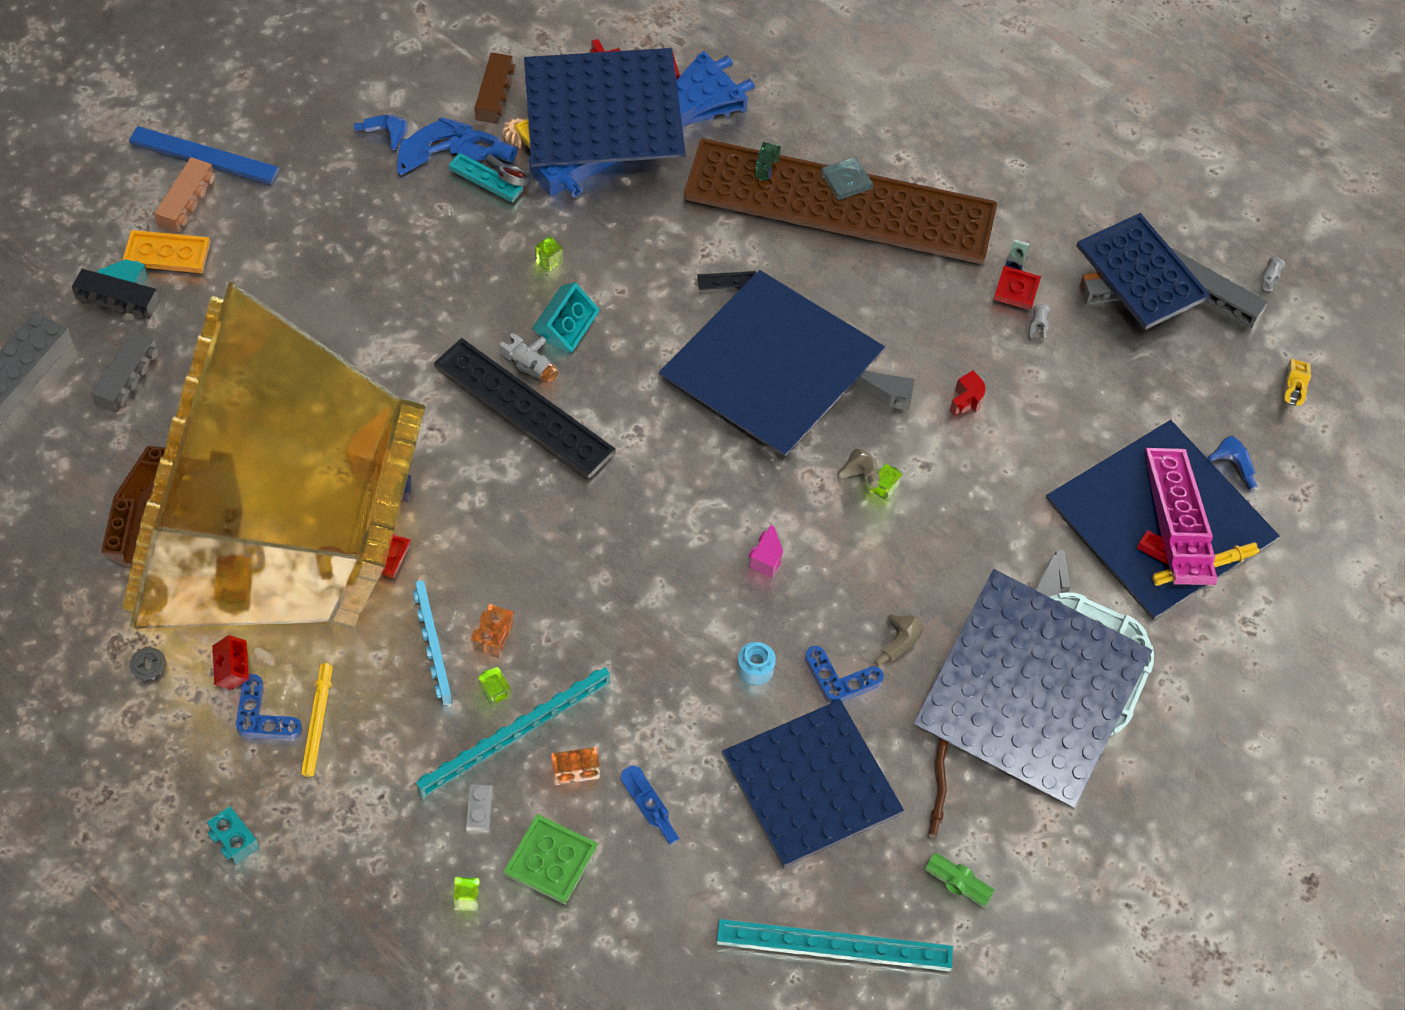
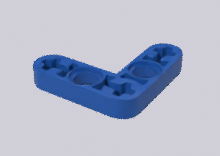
M811 646L806 651V664L825 700L829 703L840 699L843 702L880 687L883 682V671L875 666L839 679L823 648ZM812 654L819 656L818 662L815 658H811ZM823 670L828 671L831 677L822 679L819 676V672ZM872 674L874 677L878 676L877 681H875L873 678L869 679L870 675ZM856 681L860 687L854 690L848 686V683ZM831 683H832V689L834 690V692H838V696H835L834 694H830V692H831L830 684H831Z
M256 674L249 675V680L244 682L241 688L236 719V728L239 735L246 738L283 740L299 738L303 730L300 720L296 717L260 715L264 684L260 676ZM253 682H256L257 685L254 687L253 691L254 695H252L250 686ZM249 701L256 703V707L252 710L244 708V705ZM247 716L251 726L244 730L243 726L246 725ZM271 722L276 725L275 729L270 732L263 730L264 725ZM291 725H295L293 732H289L288 728H290Z

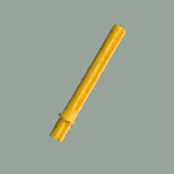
M1254 542L1241 547L1236 545L1231 550L1215 554L1214 568L1235 561L1242 562L1244 558L1259 553V548H1257V544ZM1170 569L1155 573L1152 576L1153 583L1156 586L1173 581Z
M329 663L320 664L318 677L314 682L316 689L301 768V775L305 777H313L315 774L329 689L332 688L330 681L333 666H330Z

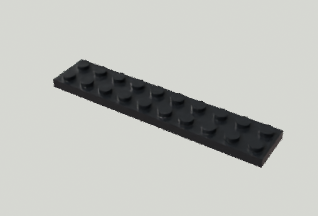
M460 338L434 362L436 369L587 479H590L616 453V448L465 339Z

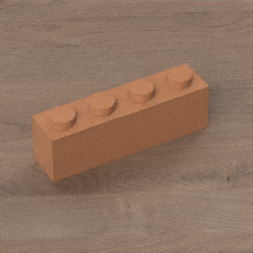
M190 157L154 213L157 226L179 233L181 228L187 224L188 217L195 211L197 203L204 197L209 184H212L215 179L212 164Z

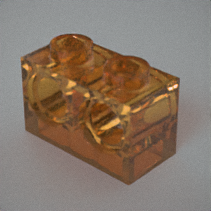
M489 604L487 611H483L480 616L479 622L481 624L478 629L475 628L471 641H473L475 651L499 658L515 623L514 612ZM500 620L498 623H493L492 621ZM485 638H492L491 641H484Z
M597 747L551 753L555 785L600 779Z

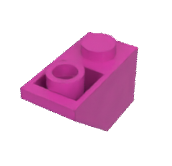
M770 525L767 531L761 533L758 540L760 543L757 547L754 546L751 549L748 558H750V568L773 578L782 563L783 549L775 527Z

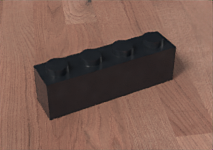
M81 269L72 285L75 299L81 302L93 303L99 307L111 308L120 313H129L138 318L150 319L160 302L157 289L86 269Z

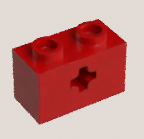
M227 635L212 645L214 685L233 690L249 680L247 640Z

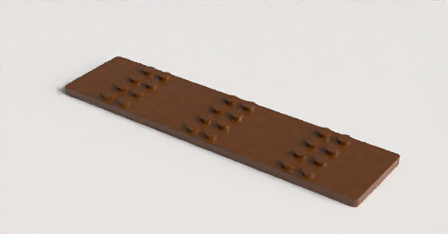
M702 138L699 142L684 190V199L688 201L978 264L985 262L997 202L994 200ZM772 160V174L768 179V170H770Z

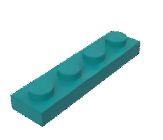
M461 153L449 164L450 171L512 203L523 191V186L514 185L502 180L498 176V172Z

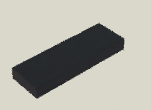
M756 271L697 274L699 294L738 292L756 274Z

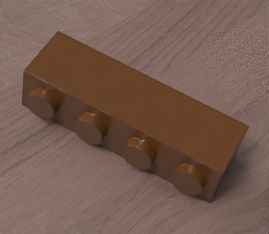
M490 53L475 104V120L498 124L499 117L503 116V103L507 102V89L511 88V75H514L516 70V64H513V56Z

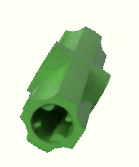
M937 852L933 854L925 868L927 872L943 881L952 893L964 895L983 908L995 891V889L974 877V873L968 867L961 864L955 865Z

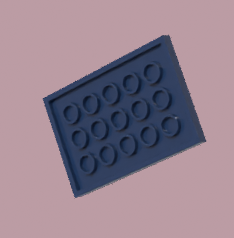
M1141 213L1077 242L1076 247L1145 330L1208 300L1210 297L1208 291Z

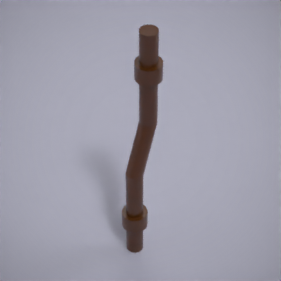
M939 737L940 741L935 759L938 793L934 810L931 811L929 819L931 825L928 836L932 839L937 838L940 824L943 823V808L947 794L944 760L948 742Z

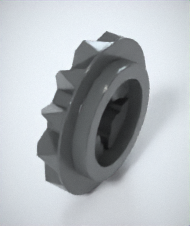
M146 647L134 653L130 659L129 666L136 678L144 681L146 679L154 680L159 674L162 675V671L166 667V660L160 650ZM146 658L150 663H152L151 670L147 669V667L145 666Z

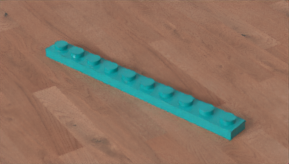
M606 667L601 670H594L589 674L588 678L573 683L570 689L563 693L555 694L550 701L537 705L527 715L519 716L511 725L499 728L493 736L488 739H481L475 747L460 752L457 758L450 762L442 763L434 772L424 774L416 782L417 792L421 798L426 797L610 683V672Z
M719 919L717 945L943 971L952 970V945Z

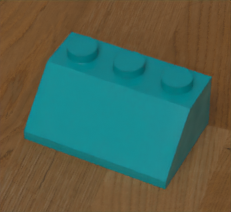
M576 282L562 285L532 329L539 337L543 336L546 339V343L572 353L600 309Z

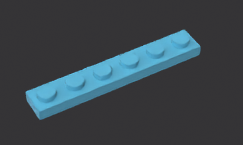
M424 580L415 582L416 590L412 591L415 603L420 605V609H417L419 622H424L425 626L421 628L423 640H428L429 646L426 647L428 660L432 659L434 664L430 666L432 678H437L438 685H434L437 698H442L444 706L452 704L451 693Z

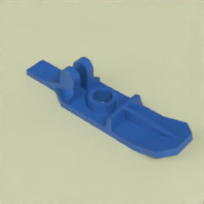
M631 765L624 769L620 779L647 822L661 831L669 845L678 841L680 838L669 822L668 810L646 779L641 768ZM648 802H653L655 805L653 807H648L646 804Z

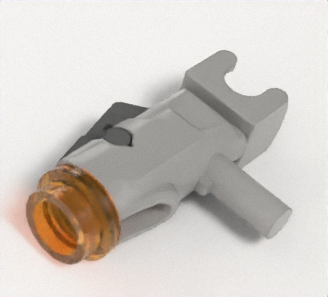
M514 333L510 334V345L504 342L500 343V354L509 361L514 360L517 362L518 370L530 374V376L538 378L543 382L552 383L557 378L559 370L556 365L551 363L544 355L537 353V350L546 343V339L543 336H540L529 347L523 343L522 338Z

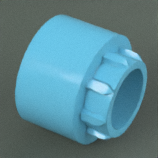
M751 642L743 646L738 654L737 661L739 677L750 685L767 683L774 673L776 662L774 651L768 645L761 642Z

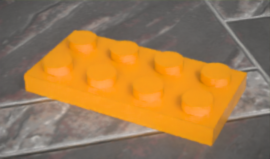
M131 230L123 260L138 261L145 264V268L203 273L211 243L210 237Z

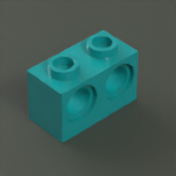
M231 806L207 821L209 827L208 836L214 843H220L222 846L220 851L227 860L232 859L236 865L259 849L256 838ZM225 825L230 826L226 831H220L221 827ZM235 843H243L239 848H233Z

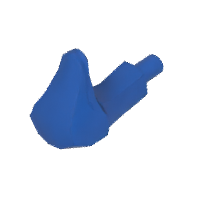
M381 115L364 119V123H354V130H365L367 133L376 130H386L390 135L391 150H396L398 143L407 134L408 124L401 117Z
M1233 435L1222 440L1218 448L1208 456L1209 461L1217 459L1232 460L1239 469L1242 481H1246L1250 490L1257 488L1258 486L1253 478L1256 473L1245 446Z

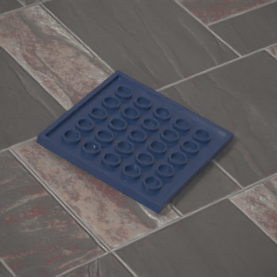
M841 699L722 750L724 760L783 868L904 814L905 810Z

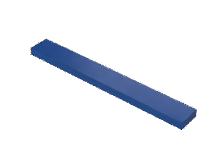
M139 126L136 127L129 139L130 144L187 161L192 157L212 164L214 169L272 185L279 173V167Z

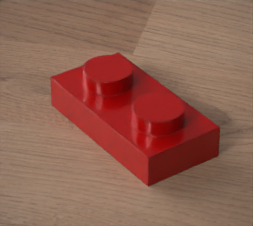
M1147 530L1137 548L1169 565L1162 537Z
M391 533L374 566V572L395 578L411 545V540Z

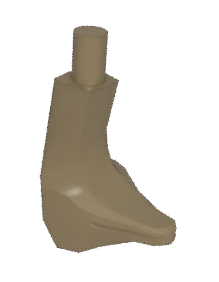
M854 449L845 465L838 471V477L844 479L849 476L864 474L866 481L872 488L878 487L880 477L875 458L865 450Z
M892 614L888 616V620L898 628L899 634L893 642L881 649L883 653L874 660L879 667L888 659L894 661L918 641L923 625L916 617L912 615L895 616Z

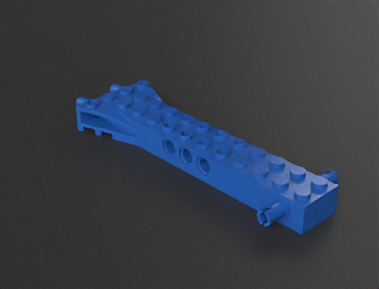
M703 51L697 55L696 59L676 81L682 128L692 123L714 119V116L720 114L726 117L730 116V112L739 110L741 113L747 112L748 96L745 93L753 90L755 85L750 78L738 85L731 80L723 71L733 65L732 59L728 55L714 61ZM530 156L529 172L550 197L565 189L573 197H577V195L579 196L582 193V188L577 184L578 182L619 161L532 167Z

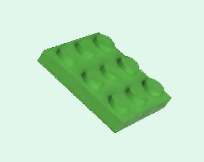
M537 814L506 866L504 875L566 905L597 850L598 843Z

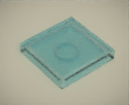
M856 157L822 168L821 173L838 200L873 188L872 181Z

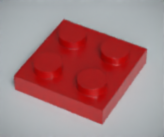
M1003 266L993 300L1032 310L1041 276Z

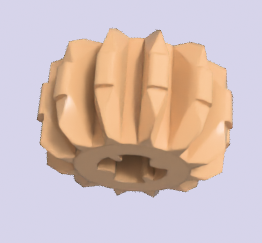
M517 116L516 120L510 118L509 122H505L502 132L507 144L518 146L520 149L521 146L527 147V145L514 130V125L526 120V118L521 120Z

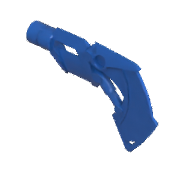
M442 117L438 118L439 121L420 129L408 139H402L398 153L397 172L399 175H403L427 162V156L441 150L450 149V153H461L477 162L485 160L487 155L491 154L496 158L512 163L517 156L518 149L515 146L500 141L501 138L481 130L474 131L472 125ZM442 139H450V140L441 142V143L438 144V145L431 146V144H432L433 142H435V141L442 140ZM482 141L492 146L485 148L475 143Z

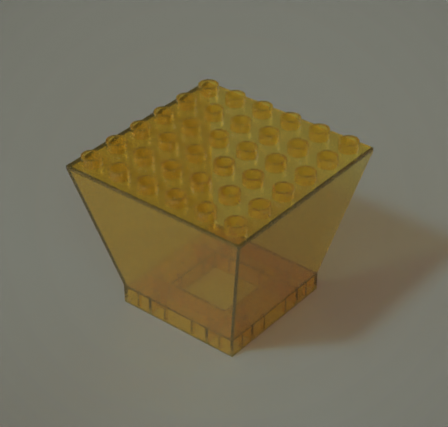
M229 281L225 297L212 295L208 305L202 333L199 334L192 365L183 385L176 415H174L166 441L165 452L160 459L155 475L151 497L147 501L140 524L141 528L136 542L137 546L121 610L133 613L129 627L133 629L328 622L353 629L385 568L426 405L399 398L244 289ZM227 510H234L237 513V518L235 521L228 522L224 518V513ZM229 512L226 517L232 519L235 517V514ZM224 528H230L234 532V537H229L231 536L230 532H225L223 536L220 533Z

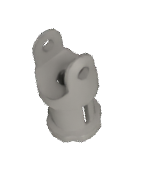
M1275 256L1269 258L1268 268L1264 270L1262 275L1264 291H1271L1274 285L1278 283L1281 277L1280 272L1285 267V261L1282 258Z
M1037 304L1033 307L1034 318L1030 324V338H1033L1035 331H1043V336L1046 338L1049 325L1047 319L1051 312L1049 306Z

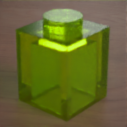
M549 236L535 245V260L549 272L563 262V247Z
M885 463L879 470V486L876 488L870 486V491L887 501L900 486L903 473L896 467H891Z
M498 667L488 669L478 677L479 687L491 707L511 698V687Z
M455 877L453 897L455 910L478 911L480 896L479 878Z

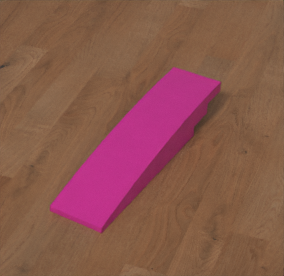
M1146 448L1145 455L1154 504L1174 584L1216 585L1218 577L1213 565L1215 555L1211 545L1213 535L1186 449Z

